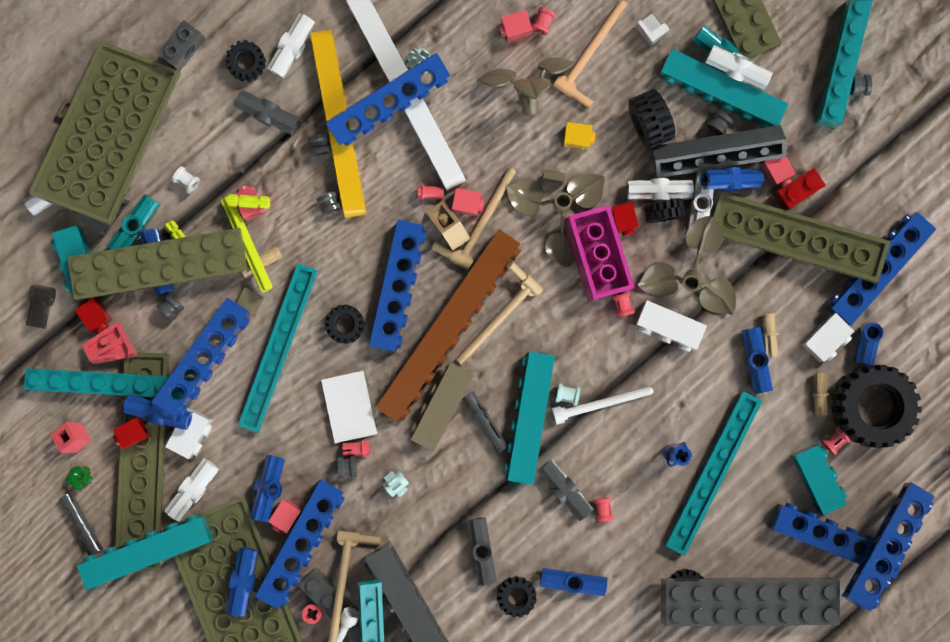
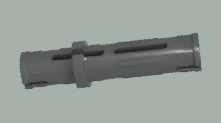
M473 391L462 399L473 414L471 415L472 418L477 420L496 453L507 448L508 444L501 436L489 417L487 408L483 407L475 392Z
M71 492L61 497L59 500L76 527L79 539L83 540L90 555L103 550L104 548L94 533V527L91 528L73 493Z

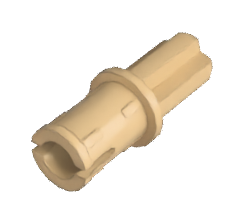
M274 247L259 257L265 268L279 260L282 254L277 247ZM248 263V272H242L246 279L253 275Z
M775 314L761 315L762 337L764 339L765 352L768 357H775L778 355L776 336L779 335L776 333Z
M824 372L814 373V393L812 394L815 405L814 415L826 416L829 415L827 396H830L827 393V374Z

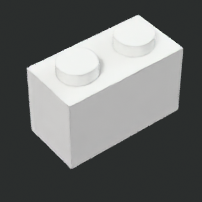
M833 313L801 345L818 362H829L836 356L837 353L835 351L840 345L844 347L852 339L850 335L854 330L839 315Z
M188 408L187 411L193 412L191 425L188 430L175 428L165 447L187 459H191L194 456H198L203 446L200 443L204 436L207 437L210 434L213 426L210 425L212 419Z

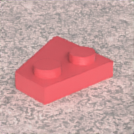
M118 321L82 344L89 361L93 364L138 356L122 324Z

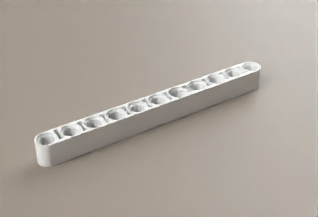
M345 0L388 82L406 72L407 68L371 0ZM405 83L402 86V93L405 96H409L413 92L411 84ZM416 97L410 101L411 106L405 109L404 112L445 189L449 191L466 182V179L423 98L419 100Z

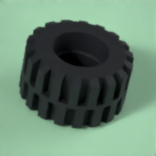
M652 89L629 99L628 109L631 120L639 138L647 148L652 149L675 139V125L665 100L657 90Z

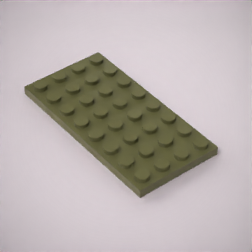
M100 41L28 193L41 200L112 226L181 76V72Z
M244 495L198 514V517L205 515L214 540L176 555L174 558L207 641L304 642L288 602L285 607L280 605L279 609H276L255 597L273 563L256 521L250 519L252 511L246 496ZM183 520V521H181V522H179V523H177V524H178V526H179V525H181V524L186 523V521ZM240 547L258 550L254 571L256 575L253 591L249 596L245 617L226 613L231 591L229 589L230 578L233 570H235ZM276 578L273 582L276 589H283L279 578Z

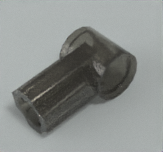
M37 284L31 285L28 293L30 306L26 321L27 326L46 329L50 307L53 306L56 298L55 288Z

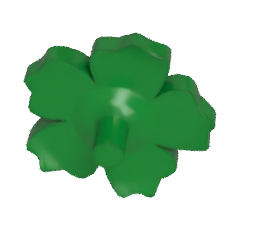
M80 466L70 469L71 473L67 475V484H71L76 490H81L83 484L88 485L92 483L91 469L87 466L82 468Z

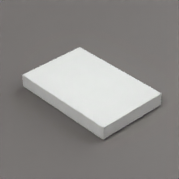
M364 371L321 380L335 443L377 434Z

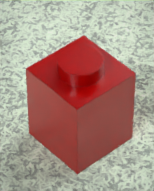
M633 202L611 207L618 234L622 233V236L634 234V230L639 227Z
M91 298L75 310L90 332H102L109 327L108 323L113 320L100 301L95 298Z
M141 417L113 429L115 433L113 439L117 446H121L122 449H128L151 437Z

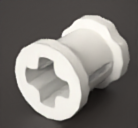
M181 166L174 173L171 181L178 183L186 189V193L191 194L199 185L200 178L192 176L186 171V168Z

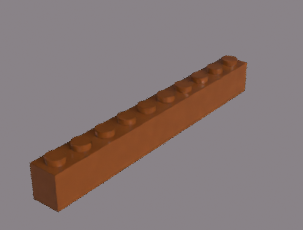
M500 229L497 231L376 406L377 409L396 422L400 419L405 420L411 411L408 409L411 402L414 401L416 403L423 394L420 390L425 383L427 385L430 384L435 376L433 371L436 366L441 367L447 359L445 353L449 347L452 350L460 340L457 337L461 330L465 332L472 323L470 317L474 312L476 314L479 313L484 305L482 300L487 294L490 297L497 287L494 282L498 277L501 279L508 271L506 265L510 259L515 261L521 252L518 249L520 246L518 241Z

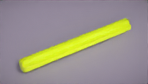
M228 196L221 200V204L232 228H241L246 260L260 291L267 292L272 289L271 281L238 208L228 206Z

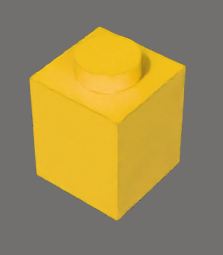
M567 122L563 147L589 150L590 144L594 145L596 132H592L593 125Z

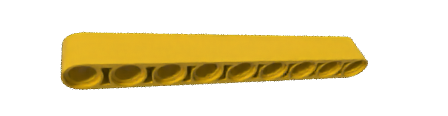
M332 29L310 33L326 121L347 109ZM348 119L346 122V127L349 130H351L350 121ZM328 128L345 219L366 215L354 143L352 142L347 146L344 143L339 145Z

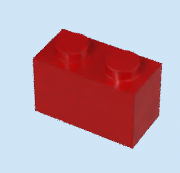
M813 168L775 192L773 196L781 208L787 211L825 187L826 184L816 169Z

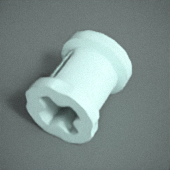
M559 383L555 402L564 401L577 406L580 387L575 389L565 387Z

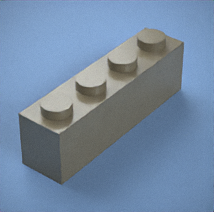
M450 363L449 366L444 365L439 375L442 377L440 384H435L429 394L433 397L429 405L427 403L424 404L420 415L423 416L420 423L415 422L409 433L413 435L412 441L433 452L435 451L474 374L453 363Z

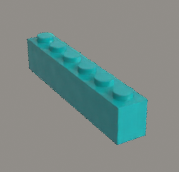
M847 0L845 2L815 124L836 129L843 123L873 0Z
M671 49L659 74L664 83L668 85L676 84L682 87L681 90L691 95L695 93L701 96L700 99L710 104L714 102L720 105V108L726 112L731 113L733 111L739 114V117L745 121L751 122L752 120L758 123L760 128L779 125L789 103L742 81L735 80L727 74L674 49Z
M529 351L528 356L524 355L522 368L526 370L525 376H520L518 389L522 390L521 398L516 399L515 411H519L517 420L513 419L511 432H514L515 435L514 441H509L508 454H511L510 463L506 462L504 475H508V481L534 485L555 359L554 355Z
M198 514L185 518L186 523L179 526L177 522L164 527L166 531L157 533V530L144 534L145 539L138 542L136 538L123 543L124 547L118 550L116 546L103 550L104 555L96 558L95 554L83 558V563L77 565L85 590L87 591L213 541L214 538L205 515L198 517Z

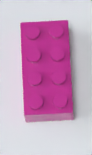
M610 205L565 218V229L587 302L633 289L634 284Z

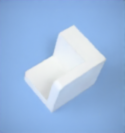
M653 14L643 21L640 19L635 25V28L649 47L665 37L670 30L665 23L661 25Z

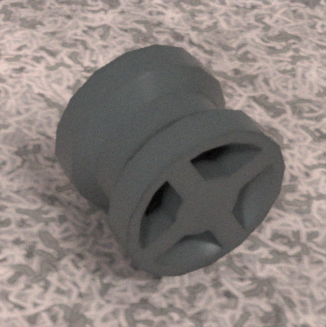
M857 74L854 75L850 91L851 96H857L858 94L870 96L872 92L871 75L865 74L863 77H859Z
M716 110L713 114L714 118L708 121L706 126L717 135L726 134L727 127L731 126L734 121L724 112Z
M318 134L308 137V142L312 147L310 150L311 156H320L332 152L331 147L328 145L329 134Z
M336 191L329 192L316 199L322 207L321 212L323 216L343 208L341 203L337 201L338 195Z
M167 294L165 301L159 303L157 308L173 321L178 311H182L184 306L170 294Z
M351 456L348 459L338 457L339 479L345 478V476L357 477L356 456Z

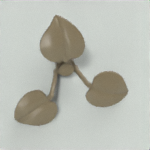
M547 58L538 64V69L542 70L540 77L517 81L514 79L516 72L508 69H496L481 76L478 83L481 82L492 87H500L512 83L517 91L518 100L522 101V112L528 115L536 114L539 112V98L541 94L551 85L550 80L543 78L546 73H562L574 66L575 62L563 58Z
M598 174L576 176L567 185L568 193H558L555 199L550 198L547 201H542L544 190L538 182L523 180L508 185L507 196L516 211L528 216L535 215L538 212L539 205L553 204L554 210L561 214L560 234L553 233L548 237L545 243V250L550 259L562 267L568 268L575 262L567 232L564 233L566 212L574 200H576L577 205L581 208L595 207L602 198L605 177Z
M711 216L702 217L689 227L686 234V243L690 248L698 250L693 270L687 271L684 274V278H681L679 275L674 276L675 270L670 264L657 262L646 270L638 287L653 295L669 296L678 290V282L676 280H679L680 284H683L687 291L694 292L702 289L699 298L701 305L706 310L733 315L736 307V295L731 283L720 277L713 279L710 284L707 282L701 283V274L697 271L701 251L712 253L719 249L722 244V230L715 219Z

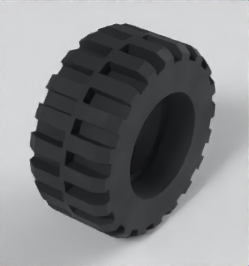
M886 365L858 367L853 369L852 373H847L843 377V382L837 384L836 388L838 391L833 393L832 400H835V406H831L832 413L836 414L834 421L836 425H840V429L854 443L873 448L892 447L895 443L900 444L905 441V436H911L914 432L912 429L913 425H918L920 421L919 418H916L917 413L922 412V406H918L917 401L921 400L920 394L914 391L917 387L914 382L908 381V375L900 373L897 368L887 367ZM871 386L884 387L890 393L894 405L891 418L886 424L879 427L867 425L861 418L858 409L861 394Z

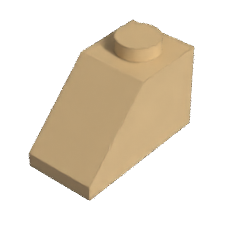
M444 200L426 212L452 250L471 239L459 219Z

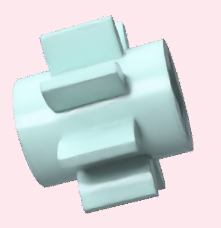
M415 48L413 51H410L405 57L408 60L407 69H411L430 57V53L423 48L418 50Z
M391 471L383 477L386 482L382 485L392 497L396 494L401 497L408 491L405 486L409 484V481L400 471L397 473Z

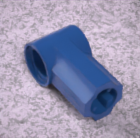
M866 323L858 331L859 341L854 362L863 365H874L879 340L883 336V328L878 323ZM869 327H872L875 331L873 338H869L867 335Z

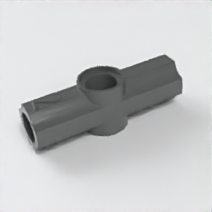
M241 90L235 99V108L254 116V119L271 127L272 125L290 135H293L298 127L299 117L280 109V106L263 98L262 100L244 90Z
M552 459L538 470L551 486L553 493L563 505L565 504L570 509L576 519L581 521L594 510L580 494L578 487L568 476H565Z
M486 517L467 520L478 585L497 583ZM479 546H485L488 548V554L484 557L478 556L476 549Z

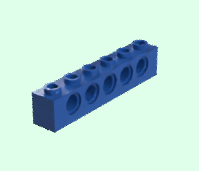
M434 53L325 123L339 145L344 143L347 146L357 140L355 138L357 134L363 132L365 135L375 128L373 124L381 120L384 123L393 117L392 112L397 109L403 111L410 107V101L416 97L421 100L429 95L428 90L436 86L438 89L448 83L447 78L451 75L438 53ZM425 71L431 75V81L428 84H423L420 80V75ZM405 83H409L413 87V92L409 96H405L402 93V86ZM390 94L394 97L395 102L393 106L386 107L383 99L386 95ZM369 106H373L376 109V116L372 119H368L365 116V109ZM349 118L357 119L358 127L355 130H349L346 127V122Z
M918 212L911 215L906 214L899 222L901 226L896 231L893 229L886 236L885 239L891 242L879 282L877 284L869 282L870 286L866 290L862 287V279L856 277L853 279L851 277L843 285L845 289L840 295L838 293L835 294L829 301L830 306L827 310L831 314L836 313L849 326H852L935 232L936 228ZM905 231L910 232L912 235L910 242L904 237ZM891 247H895L898 251L896 258L890 254ZM850 294L853 295L856 300L853 306H851L847 301V298Z
M397 220L369 344L370 347L396 352L397 348H401L403 336H400L401 327H406L408 315L404 313L406 306L410 307L413 294H410L409 291L411 285L415 286L417 273H414L416 264H420L422 252H419L420 243L424 244L427 231H423L424 226L421 224ZM407 239L414 241V247L411 250H405L402 247L403 242ZM402 260H406L410 264L409 269L406 271L398 270V263ZM402 281L405 284L404 290L399 293L393 290L394 283ZM392 302L400 304V310L395 314L390 313L388 310V306ZM387 323L395 325V331L391 335L384 333L383 328Z
M229 298L225 299L153 399L152 408L174 422L178 417L182 418L188 410L187 404L189 401L197 398L201 391L199 388L201 384L209 381L213 374V367L216 364H221L226 355L224 353L228 346L231 348L238 339L237 333L240 329L244 330L249 324V311ZM228 322L231 323L233 327L230 329H225L222 327V324ZM216 339L221 344L219 346H212L210 341ZM200 357H206L209 359V361L205 364H201L197 361V359ZM188 374H193L197 377L194 381L185 380V376ZM182 392L184 396L181 399H174L172 394Z
M321 479L319 480L255 595L256 598L276 609H279L280 605L285 607L291 596L288 594L292 585L296 587L302 576L299 574L302 566L307 567L312 558V555L309 553L313 546L316 548L319 546L323 538L320 535L323 528H329L334 519L331 516L334 508L339 509L345 499L342 496L343 491ZM322 499L329 502V509L325 512H320L317 509V503ZM309 519L318 521L319 526L315 531L307 530L306 522ZM300 538L308 542L307 548L302 551L295 547V542ZM294 558L297 561L296 568L293 570L286 569L284 566L285 560ZM276 578H283L286 581V586L283 589H276L273 582Z
M912 482L904 483L842 594L843 598L865 611H872V609L878 606L880 594L890 585V576L893 571L900 567L902 562L900 558L911 547V539L914 533L921 529L923 525L922 519L932 509V501L935 496ZM910 504L914 507L912 516L908 513V506ZM899 523L904 527L902 534H899L897 531ZM888 542L893 544V551L891 553L886 549ZM878 561H881L883 564L881 572L876 570V563ZM867 580H870L872 583V589L869 592L865 589Z
M786 502L785 506L778 504L769 528L859 564L874 538L869 535L866 538L858 536L859 531L850 527H846V530L838 528L839 523L827 518L825 522L818 520L819 515L806 510L805 514L798 512V506ZM796 517L801 519V525L798 528H794L792 525ZM820 525L822 529L821 534L815 537L813 529L815 526ZM840 533L842 540L839 544L835 545L833 538L836 534ZM861 542V550L855 553L853 549L855 543ZM887 543L886 549L889 553L893 551V545ZM903 554L900 558L902 562L904 560L905 554ZM878 561L876 563V570L881 572L883 564L881 561ZM900 567L896 571H893L890 577L896 579Z

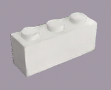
M650 301L644 302L635 326L639 327L638 331L650 335L651 332L659 335L658 339L668 344L671 341L678 343V348L690 352L691 349H698L707 325Z

